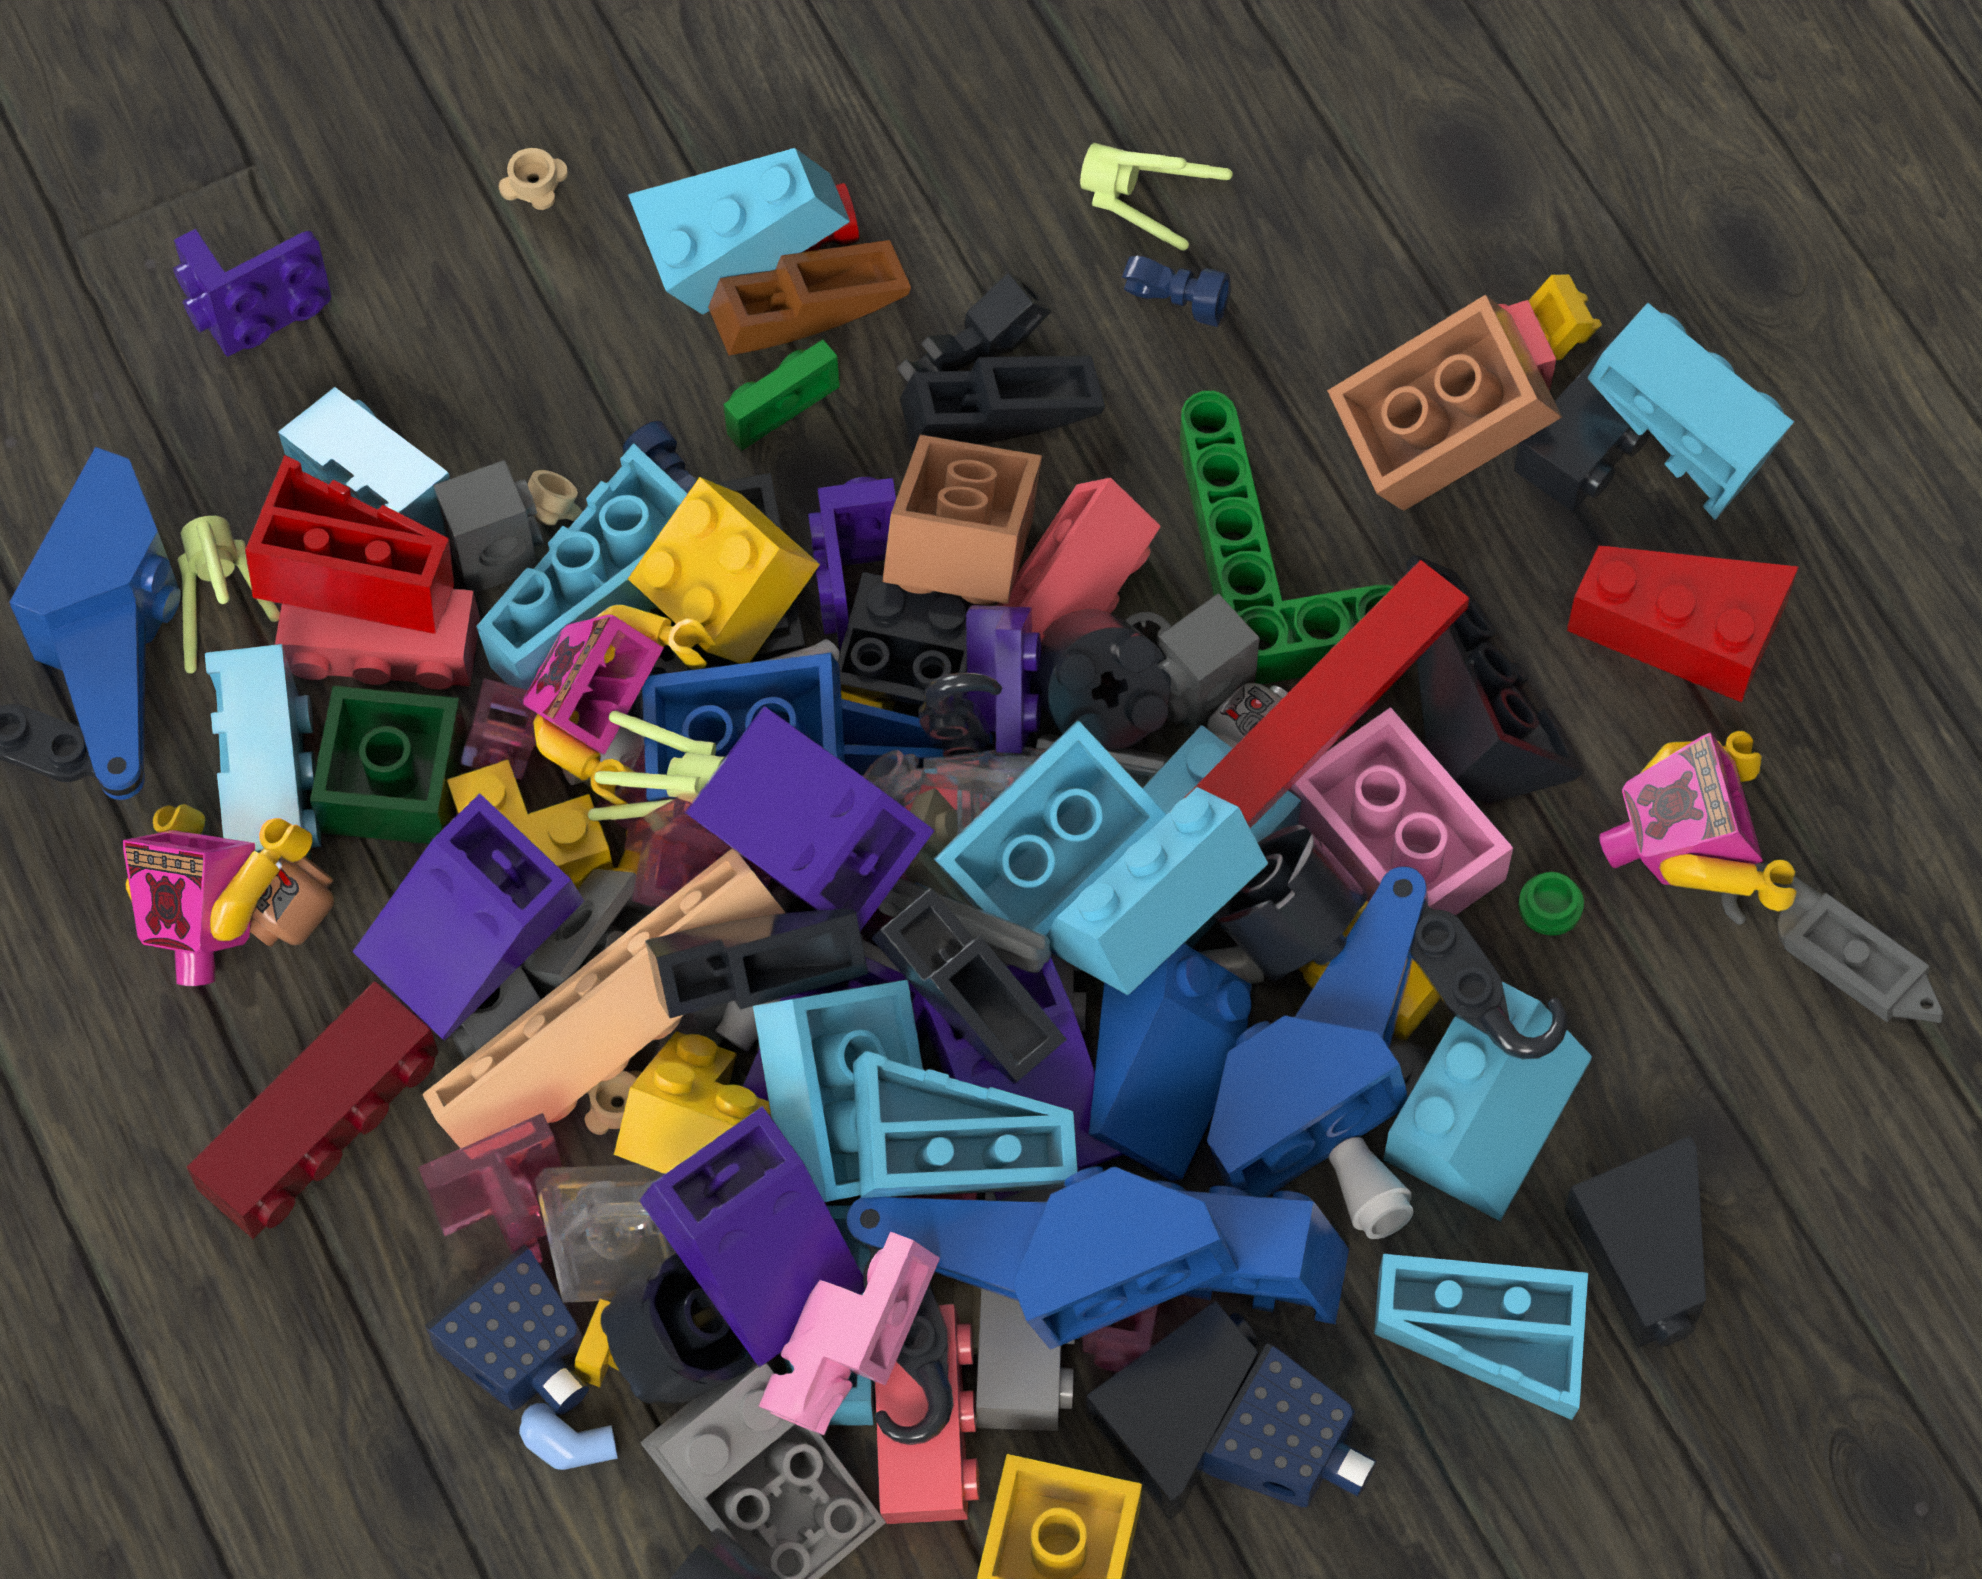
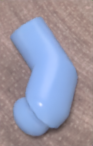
M536 1403L529 1406L522 1415L519 1434L525 1446L555 1469L566 1470L618 1459L611 1425L576 1432L555 1415L556 1412L549 1404Z

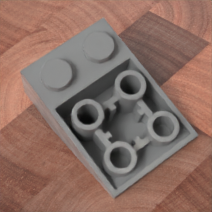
M754 1362L744 1373L690 1401L640 1443L679 1495L711 1532L716 1528L721 1529L782 1579H819L886 1522L820 1434L771 1414L770 1411L759 1407L771 1374L774 1373L767 1363L759 1368L757 1363Z

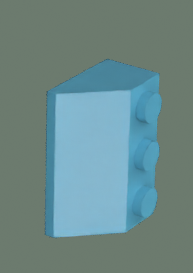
M1076 721L954 838L934 860L975 908L1046 936L1056 917L1075 901L1085 888L1092 885L1117 862L1131 845L1144 837L1167 814L1081 722Z
M1196 787L1186 798L1180 800L1173 807L1172 811L1144 837L1131 845L1117 862L1092 885L1085 888L1077 899L1056 917L1046 934L1050 940L1049 950L1052 954L1129 995L1268 864L1240 808Z
M908 980L753 1006L772 1120L805 1164L824 1202L861 1195L853 1062L865 1051L886 1056L887 1060L923 1070Z
M1502 982L1509 1018L1517 1031L1526 1037H1537L1544 1034L1552 1024V1013L1539 1000ZM1454 1017L1388 1132L1383 1160L1501 1222L1587 1069L1592 1056L1567 1030L1563 1041L1553 1052L1539 1059L1522 1060L1507 1055L1492 1042L1488 1035L1467 1022Z

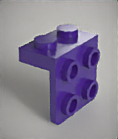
M196 229L174 239L181 264L173 267V271L182 290L188 297L183 300L185 310L200 333L209 329L227 357L242 349H250L262 344L270 334L296 320L304 321L312 318L331 300L332 296L320 245L311 231L302 232L227 272H224Z
M858 477L847 481L844 485L818 488L820 512L808 513L813 557L820 564L815 572L818 581L824 635L837 633L839 652L841 651L849 622L842 566L885 560L890 517L896 501L893 478L877 480L872 477Z

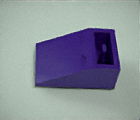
M763 706L684 812L814 910L853 909L856 912L860 931L935 831L884 791L765 706Z
M479 793L430 842L353 950V953L445 1041L584 902V899L572 880Z
M1051 957L1049 962L1044 963L1040 972L1029 973L1012 965L1006 966L1067 1039L1015 1084L971 1046L923 997L925 1028L943 1072L948 1074L949 1078L987 1089L990 1087L1073 1111L1077 1172L1122 1156L1121 1152L1089 1135L1095 1071L1074 1010ZM1006 1191L993 1193L996 1198V1201H999L1024 1191Z
M763 1106L654 1181L639 1199L641 1205L759 1368L781 1353L784 1345L789 1343L807 1299L820 1280L859 1295L865 1292L864 1277L805 1164Z

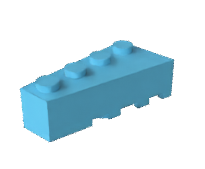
M634 443L620 458L622 467L608 483L601 481L586 498L588 506L569 528L562 526L548 542L550 550L534 569L526 568L476 626L490 668L523 700L536 677L538 668L544 663L557 637L566 625L593 619L613 605H626L645 612H650V609L657 608L650 599L628 580V577L687 496V493Z

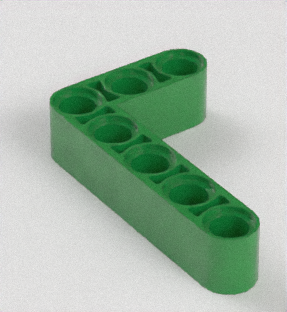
M1216 391L1195 393L1185 401L1181 409L1180 452L1213 594L1215 596L1219 593L1255 632L1259 640L1268 642L1272 646L1265 650H1258L1256 684L1304 677L1393 586L1373 585L1282 601L1236 408L1233 402L1222 393ZM1211 426L1219 431L1203 433L1198 431L1197 428ZM1225 479L1232 484L1218 487L1210 484L1209 481ZM1237 532L1245 536V538L1228 540L1223 538L1221 534ZM1239 586H1250L1259 592L1252 595H1242L1233 589ZM1325 630L1330 632L1333 637L1326 640L1311 637L1308 632Z

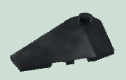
M1414 554L1406 562L1407 573L1422 560L1469 597L1468 608L1417 659L1425 738L1432 755L1468 796L1489 804L1576 780L1583 773V770L1561 724L1550 708H1543L1540 712L1536 710L1521 688L1529 680V677L1519 663H1511L1499 649L1491 644L1489 639L1495 635L1496 630L1457 572Z

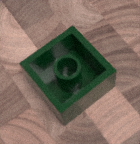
M332 686L310 798L321 833L430 844L452 821L454 803L447 779L460 776L468 733L459 698Z

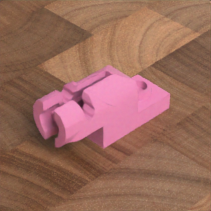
M890 1232L884 1248L875 1254L869 1265L867 1273L868 1285L863 1296L820 1280L807 1299L789 1343L784 1345L781 1356L790 1361L794 1366V1371L791 1374L786 1373L780 1376L776 1373L771 1374L759 1407L795 1425L824 1435L831 1418L852 1388V1383L848 1380L851 1372L886 1385L940 1258L914 1240Z

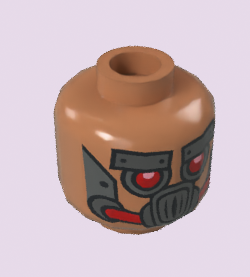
M306 856L295 862H290L280 857L276 864L279 872L258 900L250 922V932L270 947L278 939L290 945L302 944L334 905V896L328 889L334 880Z

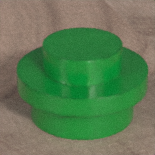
M1546 872L1536 875L1526 882L1520 892L1518 908L1521 918L1529 928L1540 934L1554 936L1564 934L1577 925L1582 916L1584 900L1581 890L1569 877L1558 872Z

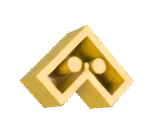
M509 760L447 779L457 815L480 793L572 880L577 889L580 888L593 869L610 870L613 868L609 847L600 822L592 821L588 817L589 810L594 808L589 794L527 814Z
M676 1031L630 1086L614 1155L666 1174L763 1106L771 1117L769 1101L758 1098L751 1090L745 1087L729 1085L737 1053L718 1047L714 1041L705 1036L697 1034L686 1035Z

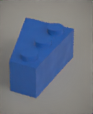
M1153 1181L1206 1203L1226 1239L1238 1268L1233 1273L1181 1295L1211 1300L1212 1291L1247 1294L1254 1296L1252 1309L1273 1312L1275 1300L1310 1306L1316 1310L1315 1321L1336 1325L1349 1248L1310 1197L1292 1191L1274 1192L1273 1198L1249 1196L1240 1189L1229 1186H1213L1210 1188L1209 1193L1186 1191L1183 1187L1171 1182Z

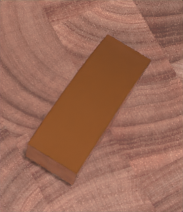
M885 240L781 255L776 269L773 271L720 278L708 308L730 356L800 340L841 326L907 296L911 286L891 241Z

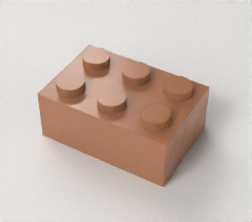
M1487 295L1482 296L1327 390L1376 493L1403 511L1562 418L1512 315Z
M920 435L891 512L882 582L897 584L902 589L911 593L925 594L937 591L960 595L966 601L974 604L986 605L994 602L1008 604L1033 522L1042 456Z

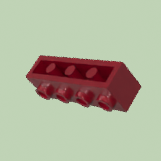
M374 981L186 1167L197 1190L252 1239L265 1227L271 1229L279 1225L292 1211L296 1202L295 1197L313 1179L320 1181L326 1178L339 1164L343 1155L342 1150L359 1133L367 1134L374 1130L385 1118L389 1110V1103L406 1086L413 1088L428 1076L435 1064V1057L439 1054L431 1028Z

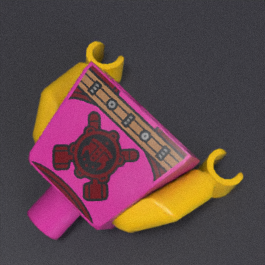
M613 605L593 619L566 625L557 637L544 663L538 668L536 677L523 701L525 706L538 713L533 723L536 745L539 751L546 758L579 779L585 781L591 778L592 789L614 805L628 804L615 795L616 785L600 784L594 778L598 771L635 772L614 759L600 761V753L605 754L620 728L619 725L609 720V714L612 711L628 714L665 645L670 646L688 668L702 669L707 663L698 652L691 648L700 642L716 645V641L701 623L695 619L682 620L672 627L671 621L668 618L626 605Z
M1736 731L1727 737L1725 746H1722L1710 732L1695 741L1665 744L1641 773L1627 781L1622 789L1630 821L1605 831L1599 836L1603 852L1613 868H1617L1641 858L1648 869L1665 885L1750 896L1754 890H1758L1759 900L1765 907L1776 911L1786 910L1791 907L1797 891L1790 887L1781 888L1773 883L1791 884L1795 875L1793 866L1784 860H1775L1769 863L1763 872L1757 871L1755 864L1762 862L1763 859L1741 782L1755 779L1760 771L1762 756L1756 752L1751 753L1753 746L1752 737L1745 731Z
M182 804L177 808L170 805L164 806L156 811L153 816V827L159 833L123 840L128 874L126 890L132 901L138 938L143 945L175 950L177 984L198 986L216 981L214 951L245 944L250 937L251 917L258 900L279 872V868L276 866L280 857L287 861L295 862L306 856L312 845V835L309 831L296 824L292 825L281 818L267 820L262 825L259 833V840L264 848L258 853L255 852V843L201 835L205 825L204 814L186 804Z

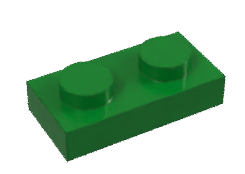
M822 339L807 350L799 349L788 355L781 362L778 369L758 382H747L733 392L729 400L723 404L727 435L741 451L840 387L838 357Z

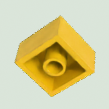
M699 477L628 577V580L674 623L677 624L685 619H695L700 622L716 641V645H711L707 642L697 643L706 652L745 664L750 663L820 564L743 495Z
M1007 1454L977 1579H1125L1141 1508L1142 1484Z

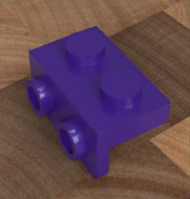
M973 605L966 614L967 673L983 674L996 679L1002 686V691L999 695H992L984 691L967 692V700L976 703L989 725V730L996 732V752L1022 753L1030 733L1039 732L1041 721L1040 694H1032V671L1039 670L1041 658L1040 633L1032 632V607Z

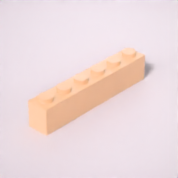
M734 849L729 850L424 1092L422 1095L433 1116L483 1175L496 1164L510 1161L523 1149L526 1140L549 1122H557L567 1116L574 1109L580 1097L600 1081H608L616 1077L624 1070L629 1059L652 1040H658L670 1034L680 1023L683 1015L669 1018L658 1001L645 940L688 929L741 919L785 914L786 912L740 854Z

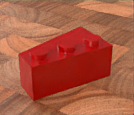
M284 455L245 549L253 598L436 634L454 587L449 538L384 505L376 509L352 497L349 487L334 479L330 484H327L303 472L300 462Z
M1599 545L1574 596L1567 631L1742 703L1787 605L1799 567Z

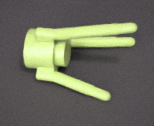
M1093 143L1089 147L1084 159L1080 185L1084 190L1095 192L1092 206L1113 211L1162 241H1166L1179 250L1184 251L1189 246L1186 239L1117 199L1121 193L1126 195L1132 193L1139 170L1220 180L1231 179L1233 173L1228 168L1188 163L1184 158L1128 152Z
M219 516L196 518L186 524L181 531L185 553L179 556L177 561L182 575L184 668L187 673H194L197 669L196 576L202 580L212 582L216 598L221 604H226L229 601L225 578L233 572L234 565L238 566L251 589L245 543L243 540H233L228 521ZM257 599L268 618L272 622H277L280 612L274 602Z
M612 711L609 714V720L612 723L685 752L683 758H672L667 775L598 771L594 776L595 781L600 784L666 789L670 797H678V799L592 808L588 812V817L592 821L684 813L725 757L715 756L716 743L695 741L619 711Z

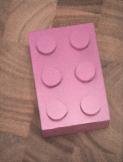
M1391 707L1326 751L1288 790L1301 800L1299 825L1306 827L1325 844L1367 891L1368 902L1376 892L1385 874L1397 867H1410L1417 870L1423 876L1426 883L1428 906L1434 910H1444L1454 915L1463 911L1507 878L1513 851L1511 844Z

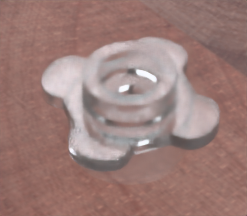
M893 750L876 759L866 770L863 777L905 807L917 797L927 774L922 768L917 769L919 759L914 754L904 755L899 750Z

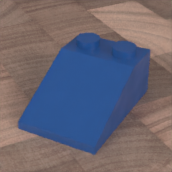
M1184 943L1129 995L1104 982L1089 1135L1171 1181L1182 1179L1214 1113L1228 1051L1237 1046V1039L1247 1030L1248 1015L1251 1010V984Z

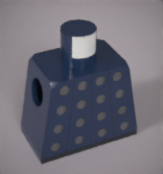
M523 1244L425 1325L432 1345L440 1355L511 1410L520 1408L534 1395L539 1393L558 1415H563L577 1406L589 1390L588 1386L570 1367L575 1362L583 1341L581 1332L526 1244Z
M1266 1343L1205 1450L1203 1472L1299 1507H1308L1323 1479L1359 1497L1375 1468L1377 1460L1344 1443L1352 1428L1355 1414L1353 1407L1279 1349Z

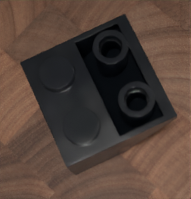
M863 572L837 661L840 666L841 689L921 706L925 702L926 686L931 681L947 674L967 673L966 614L973 605H986L968 602L960 595L937 591L925 594L911 593L902 589L897 584L882 582L883 576Z

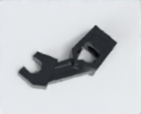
M1008 272L966 312L964 323L966 330L955 336L952 334L928 336L921 343L927 353L921 359L914 362L905 359L897 369L906 381L909 382L913 372L958 371L986 354L991 356L1013 352L1052 310L1028 281Z

